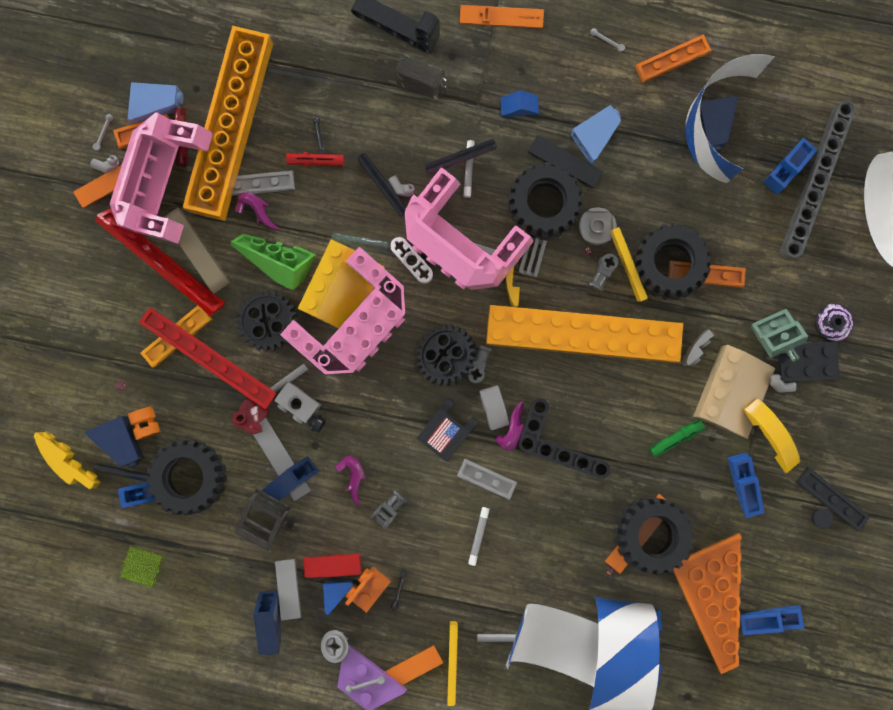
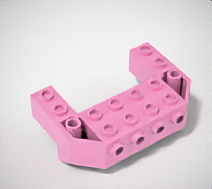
M159 113L153 114L134 129L110 201L117 226L135 233L178 244L184 225L157 216L178 147L182 146L208 151L213 133L198 124L171 120Z
M441 167L417 198L413 195L405 210L407 240L414 244L412 248L419 254L425 253L428 256L426 259L434 266L436 264L442 267L440 271L450 278L452 275L456 278L455 283L462 289H465V287L470 290L498 287L534 240L515 225L491 256L438 215L439 211L461 185L455 177Z
M358 247L346 263L375 289L323 346L295 320L280 334L324 374L353 373L355 370L359 372L366 364L364 359L368 355L372 357L379 350L377 345L382 340L385 343L392 335L389 331L394 326L398 328L405 320L403 318L405 315L404 286L361 247Z

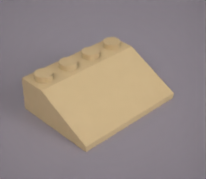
M730 345L721 346L693 417L748 439L753 424L743 409L755 399L763 401L771 381L770 377L773 375L775 368Z

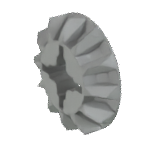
M332 630L327 632L322 638L321 651L329 662H341L348 655L347 652L350 646L347 640L349 638L344 636V632ZM336 643L340 646V648L336 649L331 647L330 645Z

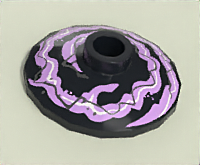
M830 304L821 308L815 319L816 330L820 336L833 342L841 341L848 337L854 325L853 316L849 310L838 304ZM835 319L839 320V325L835 324Z

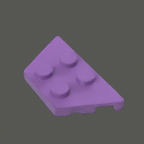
M348 643L350 648L347 652L348 655L341 662L337 688L366 710H373L405 693L407 688ZM381 675L385 677L383 684L376 683L353 690L352 693H346L345 691L348 685L355 686L369 682Z

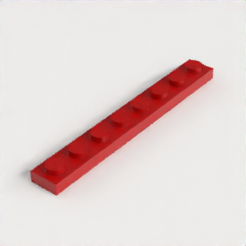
M109 208L96 215L95 221L207 314L212 316L223 308L225 302L146 237L117 226L112 209Z
M152 307L148 308L139 321L141 325L264 409L269 407L278 394Z

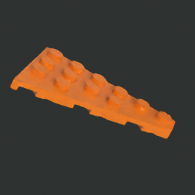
M739 533L690 554L688 560L683 559L681 561L683 566L679 569L673 568V573L720 674L739 666L740 542L742 539Z

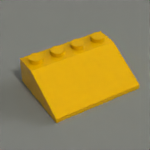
M332 239L330 240L298 307L300 311L338 329L375 289L346 263L355 250Z

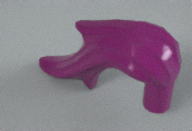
M243 192L238 196L236 212L242 213L244 205L248 204L256 213L257 224L262 222L269 228L279 229L270 221L265 213L264 206L269 204L249 192Z
M520 402L514 408L512 416L509 418L510 428L508 434L504 438L502 436L496 438V442L503 450L511 451L519 443L524 429V425H521L524 402Z
M350 455L346 456L335 468L339 473L344 468H349L350 482L345 490L350 491L352 500L360 507L358 486L361 480L366 481L360 462Z

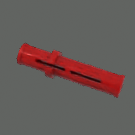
M287 153L286 163L287 165H304V167H308V165L344 167V154Z

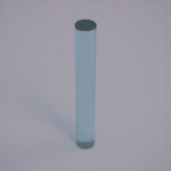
M339 233L332 234V240L384 250H388L389 247L388 242Z

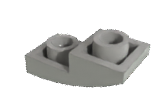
M710 330L704 331L694 340L683 358V366H694L701 360L699 357L704 354L701 349L706 347L711 342L709 339L714 336Z
M496 385L480 390V397L483 409L486 411L489 428L494 430L509 425L499 387Z

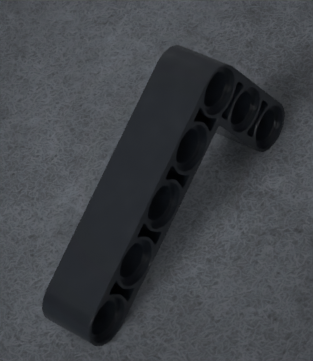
M356 0L351 8V13L357 18L429 54L440 37L439 18L427 11L424 12L418 22L377 0Z
M541 398L534 400L529 407L524 422V429L518 443L519 449L601 479L606 478L610 474L608 463L539 439L549 410V404ZM537 402L544 404V411L541 413L536 412L534 408ZM531 420H535L538 423V428L535 431H531L528 427V423ZM525 438H529L532 441V446L529 449L522 447V441ZM543 445L550 447V453L546 456H543L540 452V448ZM562 451L568 453V459L565 462L559 460V454ZM583 457L586 460V466L579 468L577 461ZM599 464H602L605 468L601 475L596 473V467Z

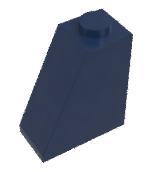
M737 96L702 101L700 104L702 128L707 140L716 152L721 151L728 142L738 101Z
M120 416L85 431L86 435L120 467L128 466L129 469L139 465V461L145 459L138 441L135 439L127 416Z
M307 456L285 470L259 492V495L271 509L317 474L319 470Z
M278 591L259 592L253 613L259 655L279 654L281 622Z

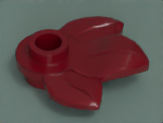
M248 398L241 403L239 411L235 412L232 416V424L237 429H244L248 434L261 433L262 427L260 422L267 417L269 410L258 406L257 403ZM243 416V421L238 422V419Z

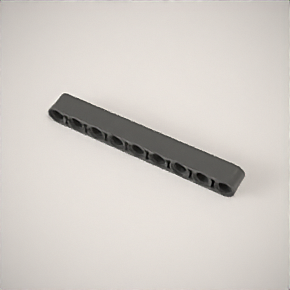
M850 101L841 102L830 114L780 249V255L784 260H793L802 255L855 113V105ZM840 109L844 110L846 115L842 114ZM834 126L839 129V132L834 129ZM828 143L832 145L833 150L828 147ZM821 160L825 161L826 167L822 165ZM815 177L820 180V184L815 182ZM808 195L814 198V202L809 200ZM802 212L807 214V220L802 217ZM796 229L801 232V237L796 235ZM789 247L794 249V255L789 252Z

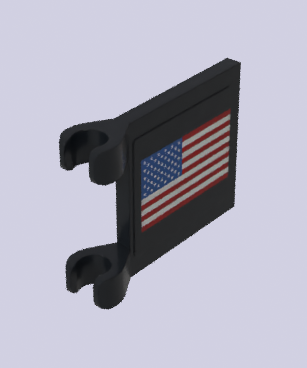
M450 398L444 402L417 437L420 442L446 462L478 422L476 418L472 417L464 427L446 412L454 404Z

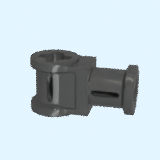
M606 254L599 259L592 281L588 283L589 287L599 292L604 291L603 287L607 279L618 266V258L614 254ZM609 259L611 266L606 267L607 263L604 261Z
M480 345L475 346L477 353L474 358L477 361L472 362L474 369L470 368L468 372L471 374V372L479 370L481 377L474 380L473 375H467L468 380L474 384L480 383L484 379L489 353L492 352V349Z
M394 490L392 497L380 505L369 517L376 520L383 530L393 521L398 513L397 510L403 503L408 502L397 490Z

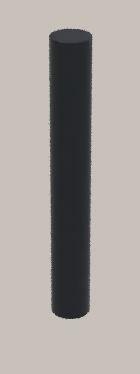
M96 463L93 466V471L142 481L150 478V474Z

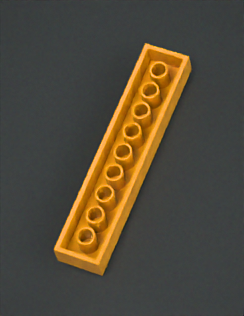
M232 26L205 124V129L213 133L208 151L198 150L183 208L189 213L221 221L226 220L273 47L269 34Z
M490 305L486 345L678 363L681 360L683 323Z

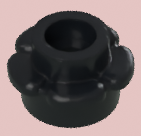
M322 415L313 416L309 426H311L312 432L319 433L324 427L326 419L322 418Z

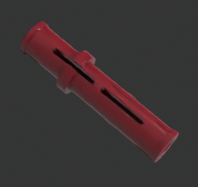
M174 108V120L186 122V109ZM178 147L176 154L177 166H181L180 164L182 166H189L187 147Z

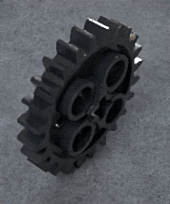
M266 289L265 295L260 290H258V296L251 293L252 299L249 300L245 297L244 299L247 304H240L243 310L236 311V313L241 315L240 318L235 319V321L240 322L236 329H242L238 335L245 336L243 342L247 343L250 341L249 347L252 348L256 344V350L260 351L262 346L265 352L268 351L269 347L272 351H275V345L283 348V341L289 344L280 334L295 320L293 317L298 315V313L292 312L295 308L294 305L288 306L291 300H284L285 295L283 294L277 297L278 293L275 290L272 295L268 289ZM263 304H265L266 316L271 319L270 321H268V326L272 334L271 337H269L268 335L269 332L267 324L263 323V321L266 320L264 311L262 309ZM272 305H278V311L275 314L270 313ZM259 309V316L253 319L251 316L252 311ZM277 323H282V330L276 333L274 326ZM262 327L264 333L261 337H257L255 332L258 328Z
M442 324V329L435 326V332L428 330L429 336L423 335L425 341L418 342L422 347L416 349L420 355L416 356L415 359L421 362L416 365L422 368L419 372L423 375L425 374L424 378L430 380L433 384L437 382L440 386L443 383L450 386L451 381L457 384V378L464 381V373L470 375L468 368L474 369L471 362L477 361V359L472 355L476 354L477 351L472 348L476 344L470 342L473 338L467 335V331H461L462 328L459 326L455 328L450 324L447 328L445 324ZM448 338V343L443 346V341ZM462 350L461 356L456 357L457 351ZM436 353L435 359L430 360L431 355ZM450 364L449 370L444 372V367Z

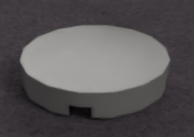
M599 207L591 208L585 212L578 225L579 234L583 240L596 246L609 242L612 239L609 231L617 228L615 217L608 210Z

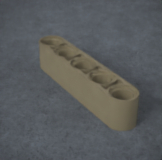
M176 208L163 218L184 225L179 245L210 290L215 294L230 283L229 279L183 212Z

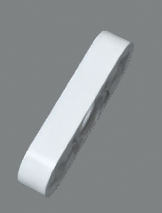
M397 237L393 239L391 250L420 283H429L433 278L431 268L404 238ZM397 242L399 244L404 243L403 249L407 252L405 255L400 249L395 250ZM411 255L417 258V263L413 266L408 265L406 259ZM420 263L423 264L422 266H420V268L424 272H429L427 279L424 277L422 279L420 278L421 273L418 269L416 270V272L413 271L414 269L419 267Z

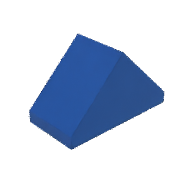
M519 90L500 98L501 117L539 115L538 95Z
M143 483L119 488L118 495L121 508L154 501L156 499L155 496H150L148 492L151 489V485Z
M353 579L326 581L323 584L324 606L327 615L330 614L355 584Z

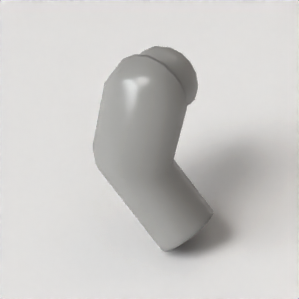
M114 155L109 156L105 162L92 159L90 167L104 173H108L119 166L118 158Z
M396 175L388 179L397 195L405 197L413 195L415 188L412 184H401Z
M779 374L771 375L770 385L777 392L796 391L795 382L784 383Z

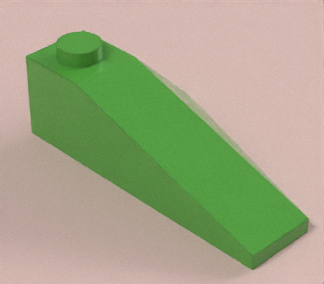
M241 234L231 241V245L275 282L291 290H294L304 282L316 258V254L301 247L287 248L283 247V243H266L263 238Z

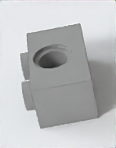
M287 382L274 400L278 403L277 407L285 413L289 411L294 414L292 418L300 424L303 422L309 423L322 405L291 382ZM300 399L302 405L296 410L293 407V401Z

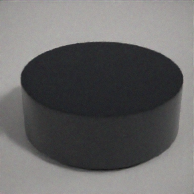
M820 508L812 514L811 519L816 527L825 529L833 523V515L829 510Z

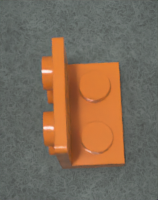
M374 566L370 570L366 568L358 579L359 585L354 584L345 596L348 598L345 603L349 606L351 602H354L367 613L389 585L391 580Z

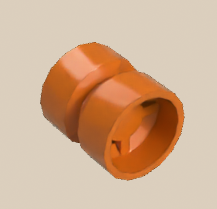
M146 407L128 414L130 424L135 426L133 433L136 440H142L161 433L158 422L154 421L156 416L153 407ZM147 422H148V426H147V427H144V428L141 427V424H144V423H147Z

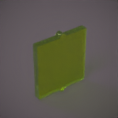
M130 546L127 557L123 560L124 566L120 577L153 587L157 573L160 572L159 567L163 555Z

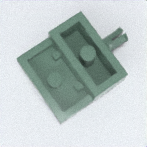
M787 309L751 325V329L770 358L782 353H787L792 362L800 358L794 349L806 343L808 335L800 323L794 321Z

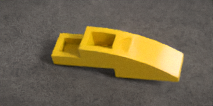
M47 431L34 434L40 453L61 479L69 485L80 482L88 489H95L99 486L101 481L97 479V475L91 471H85L81 468L82 465L72 459L74 453L70 451L71 448L67 444L54 440L55 436Z

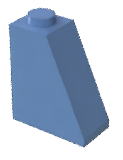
M131 82L128 120L135 124L147 120L155 113L161 115L171 114L174 112V108H180V104H183V93L176 85Z
M611 105L575 127L570 134L591 165L595 163L621 122L620 113L617 109H613Z

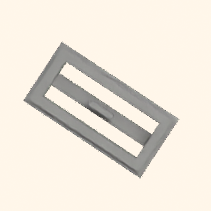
M532 238L534 246L527 271L523 269L529 248L523 254L518 273L537 278L547 241ZM538 244H540V253L538 256L534 273H532L531 268L533 265Z

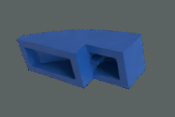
M802 138L762 183L777 195L801 171L816 153L817 149L805 138Z
M746 452L727 457L735 490L745 518L765 513L759 480L755 476L752 457Z
M800 605L771 608L740 615L743 635L804 629Z

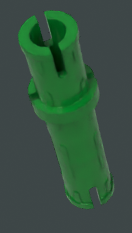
M697 419L686 427L682 426L676 433L649 447L653 457L657 458L680 443L691 440V437L705 430L702 421Z

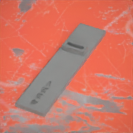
M267 418L260 422L262 432L253 435L278 476H280L285 470L293 466L294 462ZM305 482L290 495L295 501L311 490Z

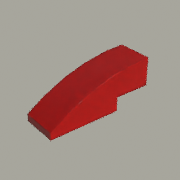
M360 552L303 558L305 578L348 576L362 573Z

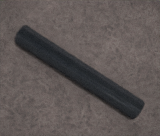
M490 139L425 165L426 172L430 175L438 172L441 167L446 169L497 149L494 139Z
M362 153L359 155L358 161L399 216H404L406 206L367 154Z

